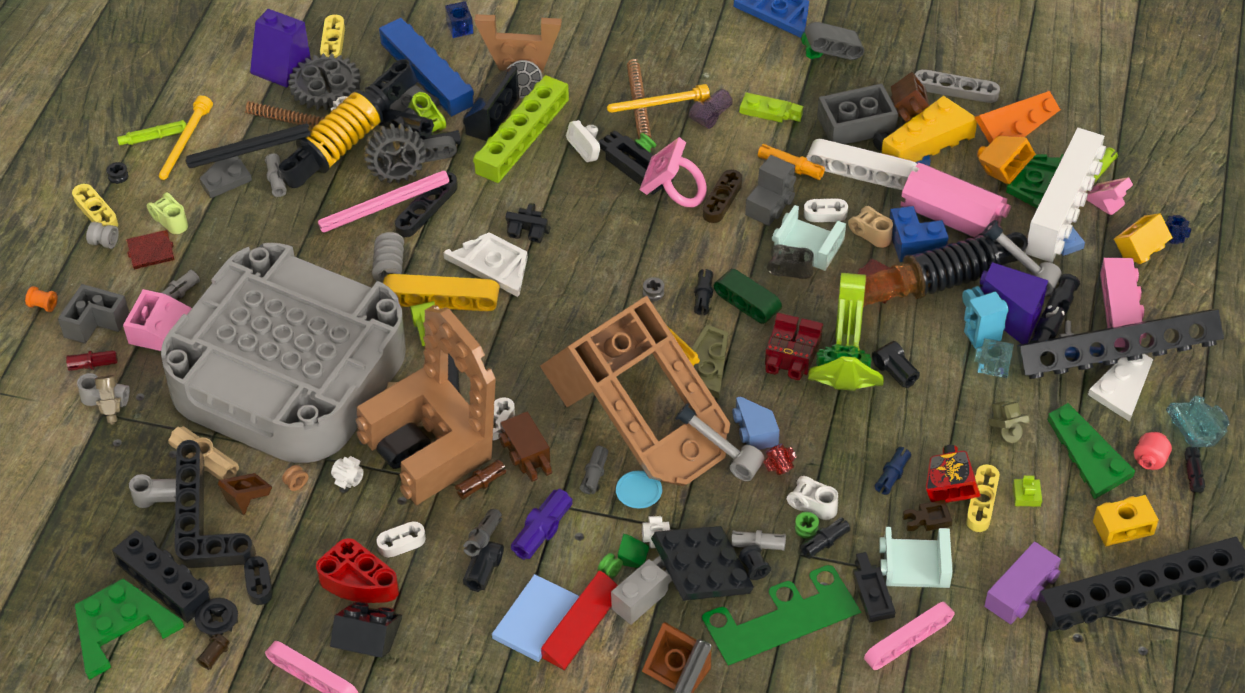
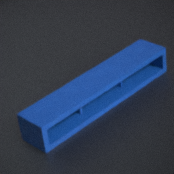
M399 18L379 28L382 46L397 61L406 59L410 62L417 77V82L428 93L439 99L440 106L451 117L473 106L474 91L471 85L466 84L461 79L459 73L454 72L449 67L445 59L442 60L433 47L431 48L424 38L414 31L410 24Z

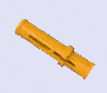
M762 144L759 148V158L767 160L770 155L795 165L796 174L808 175L817 180H821L824 175L825 167L808 161L806 157H797L766 144Z

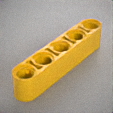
M388 274L383 280V284L388 286L397 295L401 307H410L434 301L439 309L445 307L454 310L492 311L497 306L500 288L499 284L494 280Z

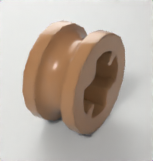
M294 465L285 471L282 481L288 485L290 490L296 491L306 484L309 476L299 465Z

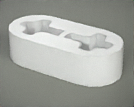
M812 199L804 205V218L810 222L843 221L848 213V204L842 199Z
M499 398L494 402L493 425L495 424L496 428H493V440L499 439L498 434L501 433L500 422L515 416L514 403L509 398Z
M409 522L382 532L376 540L378 552L384 557H394L422 546L425 543L426 536L422 524ZM414 532L417 537L413 538L410 533ZM390 541L393 546L388 547L385 543Z

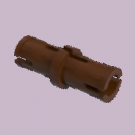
M497 459L484 469H477L471 477L455 485V489L459 490L457 491L458 495L464 500L479 489H486L490 482L506 474V469L502 470L505 466Z

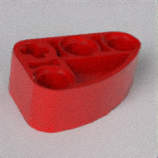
M346 538L339 541L316 563L320 585L340 598L363 603H385L395 600L399 594L397 576L394 570L354 539Z

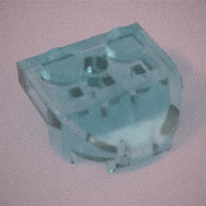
M1194 396L1189 403H1170L1166 411L1172 418V422L1185 437V441L1191 447H1212L1227 433V427L1230 422L1225 412L1219 406L1215 405L1212 408L1204 403L1205 398L1200 396Z

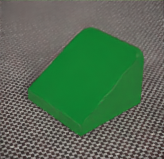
M623 533L618 558L623 561V566L639 568L646 562L649 545Z

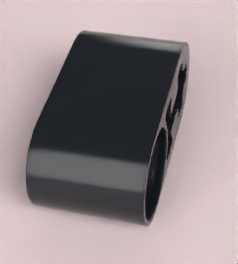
M408 423L383 438L378 443L376 450L392 469H398L401 467V461L431 444V441L415 423Z

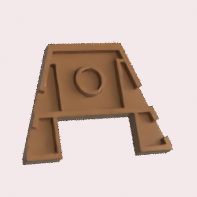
M476 14L474 20L499 70H506L516 61L527 60L536 64L541 73L545 68L562 23V19L542 18L541 35L497 33L495 15Z

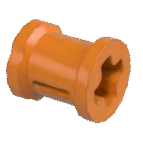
M32 286L27 291L25 303L27 307L37 306L44 308L47 312H52L56 307L58 296L54 291L45 292L39 290L38 287Z

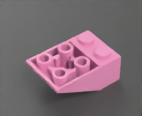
M143 289L123 324L128 344L161 351L166 335L183 314L187 315L192 308L166 294Z

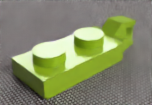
M746 92L740 105L739 113L781 123L783 120L788 119L800 122L803 115V106L789 101Z

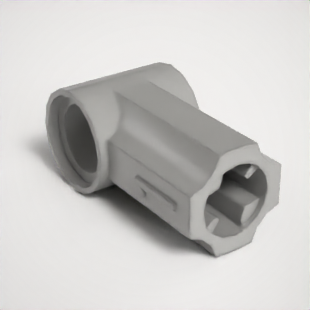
M86 373L77 380L80 399L84 405L94 406L97 405V400H101L99 389H96L95 378L98 377L96 374ZM116 383L114 387L115 398L121 397L120 407L126 406L129 400L130 388L127 385Z
M140 474L134 476L129 482L133 503L139 508L150 507L155 502H176V479H151L147 475Z

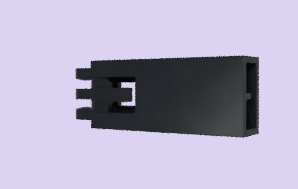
M616 130L610 132V135H606L598 141L600 149L606 153V160L641 186L651 157L654 155L627 135L623 136ZM663 184L658 186L650 193L654 195L656 192L663 188Z

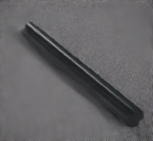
M302 124L186 156L185 162L188 168L199 167L310 137L312 129L309 124Z

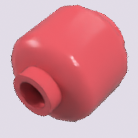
M1145 433L1141 436L1134 450V458L1145 469H1161L1165 466L1172 451L1171 443L1162 433Z

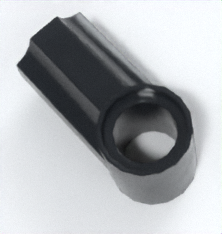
M892 341L872 352V360L875 366L880 371L886 370L902 387L909 388L919 379L920 372L905 358L904 351L898 342Z
M489 541L487 546L481 548L478 555L471 556V562L463 578V585L476 592L485 590L494 567H498L501 563L504 551L503 544Z

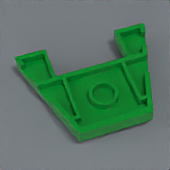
M1036 154L1016 178L1007 185L1006 193L1038 209L1064 154H1061V157H1048L1047 154Z
M121 579L75 604L84 668L89 680L111 668L108 659L100 647L148 620H151L162 639L184 628L181 618L125 579Z

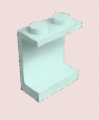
M794 205L790 213L784 215L780 229L776 228L773 233L774 252L826 271L845 239L846 223L837 221L831 231L798 220L799 206Z
M891 527L885 528L884 537L879 539V553H884V559L880 560V569L882 575H885L886 586L950 588L952 578L950 529L939 528L937 540L892 539Z

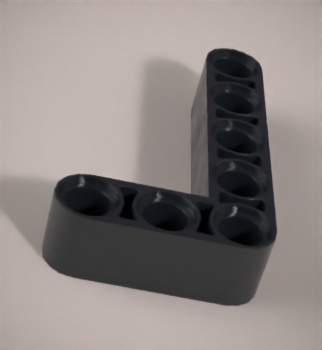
M185 440L179 444L176 451L175 553L181 564H184L187 568L244 565L249 558L256 555L255 547L248 535L244 533L203 535L204 456L197 442ZM189 453H196L192 458H185ZM188 477H196L192 482H185ZM190 500H195V503L192 506H184L186 502ZM195 525L191 531H184L186 526ZM240 546H248L244 552H236ZM221 547L220 552L217 554H210L213 548ZM188 549H195L190 556H183Z

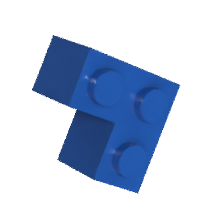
M914 206L890 210V219L893 222L892 241L899 262H907V258L910 255L947 246L948 235L943 220L919 223Z

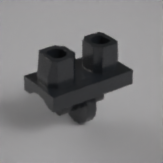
M529 203L527 209L519 208L518 213L507 211L505 219L508 224V237L520 238L523 229L529 231L528 239L530 241L541 243L544 235L550 232L548 219L542 218V212L535 211L536 206L534 203Z

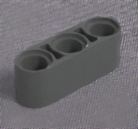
M813 22L805 28V35L813 51L849 60L858 59L864 53V47L857 32L821 22Z

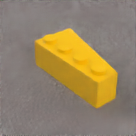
M942 96L924 109L923 112L886 137L882 144V154L916 163L922 160L924 156H934L940 153V149L947 146L952 148L959 145V141L963 139L970 140L975 138L977 121L974 115L945 96Z

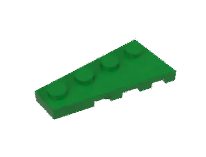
M1069 403L1048 414L1047 420L1061 444L1066 446L1069 458L1072 463H1076L1080 470L1079 475L1084 483L1087 482L1094 500L1134 477L1135 470Z

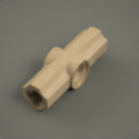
M184 426L177 427L172 431L168 441L176 450L179 444L185 440H193L198 443L204 456V471L209 472L219 480L236 477L239 465L213 447L210 439L200 438ZM189 453L186 457L192 458L196 453Z

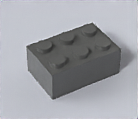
M877 84L819 97L817 117L829 141L848 144L874 138V135L877 133L884 134V132L892 134L897 128L898 112L883 84Z

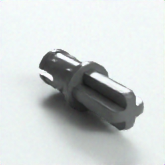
M599 445L594 449L590 463L585 466V476L580 485L582 492L590 494L591 491V494H595L600 477L605 472L603 467L609 453L607 448Z

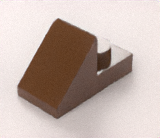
M256 473L221 479L218 482V486L226 501L242 515H245L251 499L268 496L272 489V486Z

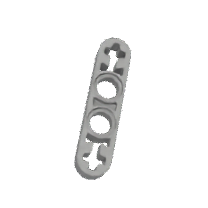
M923 69L915 73L916 77L925 86L926 92L985 103L996 102L999 98L1000 87L992 81ZM942 82H947V83H950L951 85H950V86H943V85H941L940 83H942ZM964 86H969V87H971V88H973V89H972V90H965V89H963L962 87H964Z

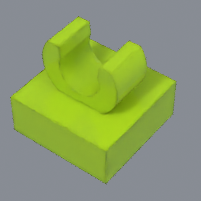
M1023 476V479H1014L1013 494L1015 506L1041 507L1040 480L1034 479V476Z

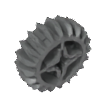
M392 123L390 124V129L382 126V132L380 133L374 130L373 135L375 138L368 137V145L364 147L366 152L364 159L372 175H378L380 181L386 178L389 184L393 179H396L398 184L402 178L408 181L410 174L416 177V170H422L421 163H424L426 160V148L424 147L423 139L419 138V133L417 131L413 132L410 126L404 129L401 123L397 128ZM407 144L413 148L411 156L407 154ZM379 152L385 156L383 164L377 159Z

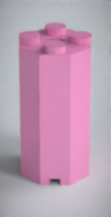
M918 163L915 166L919 170L910 173L902 191V197L906 198L905 202L901 201L900 206H914L916 213L935 221L943 220L944 225L973 237L983 233L988 224L994 220L998 221L997 225L1001 227L1000 223L1003 217H1007L1011 205L1007 204V198L922 163Z

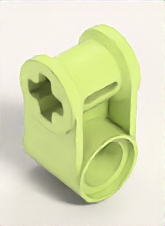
M168 192L164 193L163 197L156 202H149L147 204V209L152 218L163 225L170 233L180 234L187 230L188 222L184 208Z

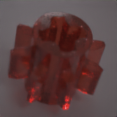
M781 443L765 452L768 457L763 462L768 472L773 470L777 475H781L794 468L792 462L797 456L792 447H784Z

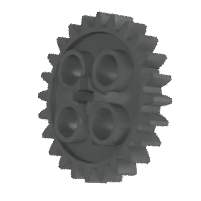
M323 53L321 58L313 55L314 60L305 58L306 63L299 62V68H293V73L289 75L290 80H288L294 100H299L300 105L307 103V108L315 105L316 110H319L321 106L328 110L330 105L333 106V101H336L339 97H348L353 90L360 89L361 83L359 69L356 68L355 63H350L349 58L343 60L342 55L334 58L333 53L329 57H326ZM320 70H322L324 74L326 85L329 87L330 93H328L326 90L325 82L323 77L321 76Z

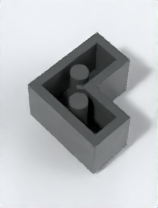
M773 155L768 157L759 168L758 186L746 199V216L768 226L781 216L787 204L790 205L795 197V192H793L796 176H794L795 165Z
M81 284L59 316L58 321L64 338L86 344L97 326L119 332L130 312L124 295Z

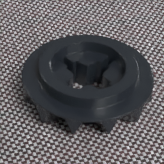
M213 598L201 604L195 613V623L200 633H206L211 637L216 634L223 635L227 631L232 632L233 626L238 624V610L235 604L225 598ZM211 614L217 617L221 616L223 622L213 621Z

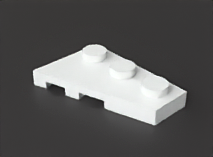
M1142 354V359L1128 361L1127 357L1120 358L1118 363L1114 364L1090 388L1088 395L1130 422L1153 361L1146 354Z

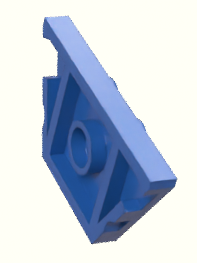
M734 0L733 7L800 38L805 33L809 0Z

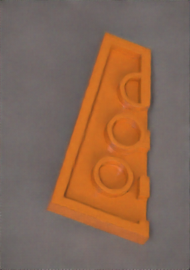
M1048 91L974 118L988 142L991 143L998 136L1026 137L1061 109L1051 92Z

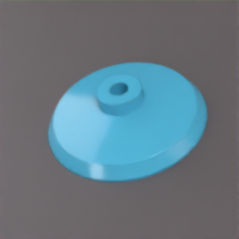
M632 471L619 479L616 485V494L623 504L641 509L649 507L659 500L662 494V485L660 481L650 479L645 471Z

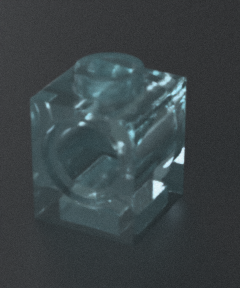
M984 338L983 347H977L975 362H979L978 372L1007 378L1014 344Z

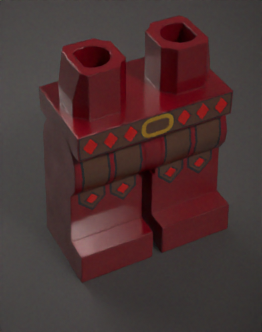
M777 313L772 335L766 347V372L775 375L778 374L780 369L788 370V376L795 380H800L803 374L808 375L809 368L822 340L823 323L802 318L798 331L799 317Z

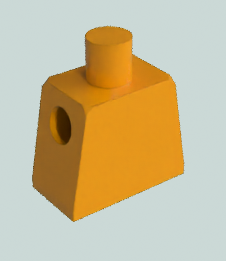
M1009 136L996 137L988 147L981 146L977 153L985 172L1006 184H1010L1036 155L1027 138Z

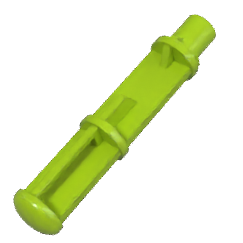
M184 120L165 125H157L152 128L128 132L126 135L117 137L119 146L124 144L133 145L182 133L187 124Z

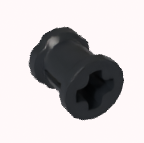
M759 545L747 546L739 555L740 561L745 563L749 570L748 576L751 580L762 579L771 571V566L761 556L762 550Z

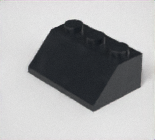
M512 66L495 75L490 83L485 85L483 93L475 99L471 110L464 115L463 124L465 125L466 135L487 141L505 121L519 101L518 71L516 66Z

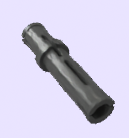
M488 510L478 527L471 530L468 540L463 545V547H466L464 552L467 555L476 556L481 548L487 546L490 536L502 521V518H500L502 514L499 510Z

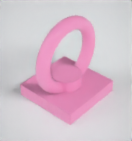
M680 137L651 157L640 190L647 195L663 184L666 193L673 201L681 206L692 208L704 201L707 186L700 169L690 160L681 157L686 142ZM679 166L687 169L697 183L698 191L694 198H686L679 194L671 182V179L678 172Z

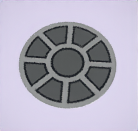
M520 60L512 63L508 68L512 66L517 67L519 98H524L533 90L535 84L542 80V73L533 62Z

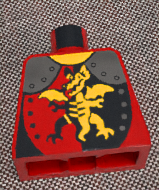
M946 445L943 447V454L930 458L926 490L931 502L945 500L948 503L981 497L966 451H958L955 445Z

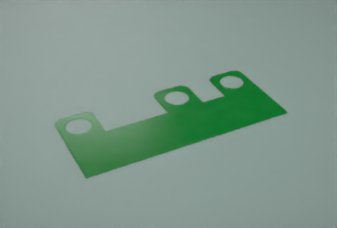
M826 565L810 572V579L819 594L806 599L801 597L796 586L791 581H785L772 586L769 589V594L778 610L743 624L736 625L728 609L725 607H718L704 613L702 619L727 665L729 666L862 613L835 568L831 565ZM822 571H828L833 574L834 581L830 585H822L818 582L817 575ZM781 587H788L793 591V598L786 602L781 601L776 596L777 590ZM715 613H722L726 616L727 623L720 628L714 627L710 623V617Z

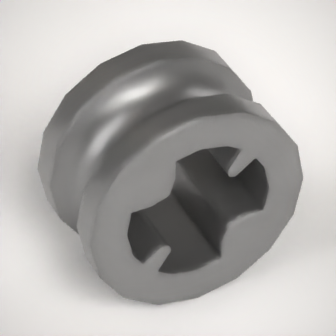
M656 277L645 280L643 283V296H648L650 301L662 299L664 296L663 281Z

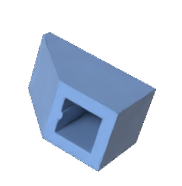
M737 397L736 408L732 409L734 422L740 425L739 434L742 443L746 442L747 445L754 446L759 450L778 446L779 428L773 412L743 397Z

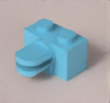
M979 286L964 290L962 293L963 303L966 306L964 332L974 348L977 349L1001 341L1008 313L1006 302L1001 300L996 291L984 295Z

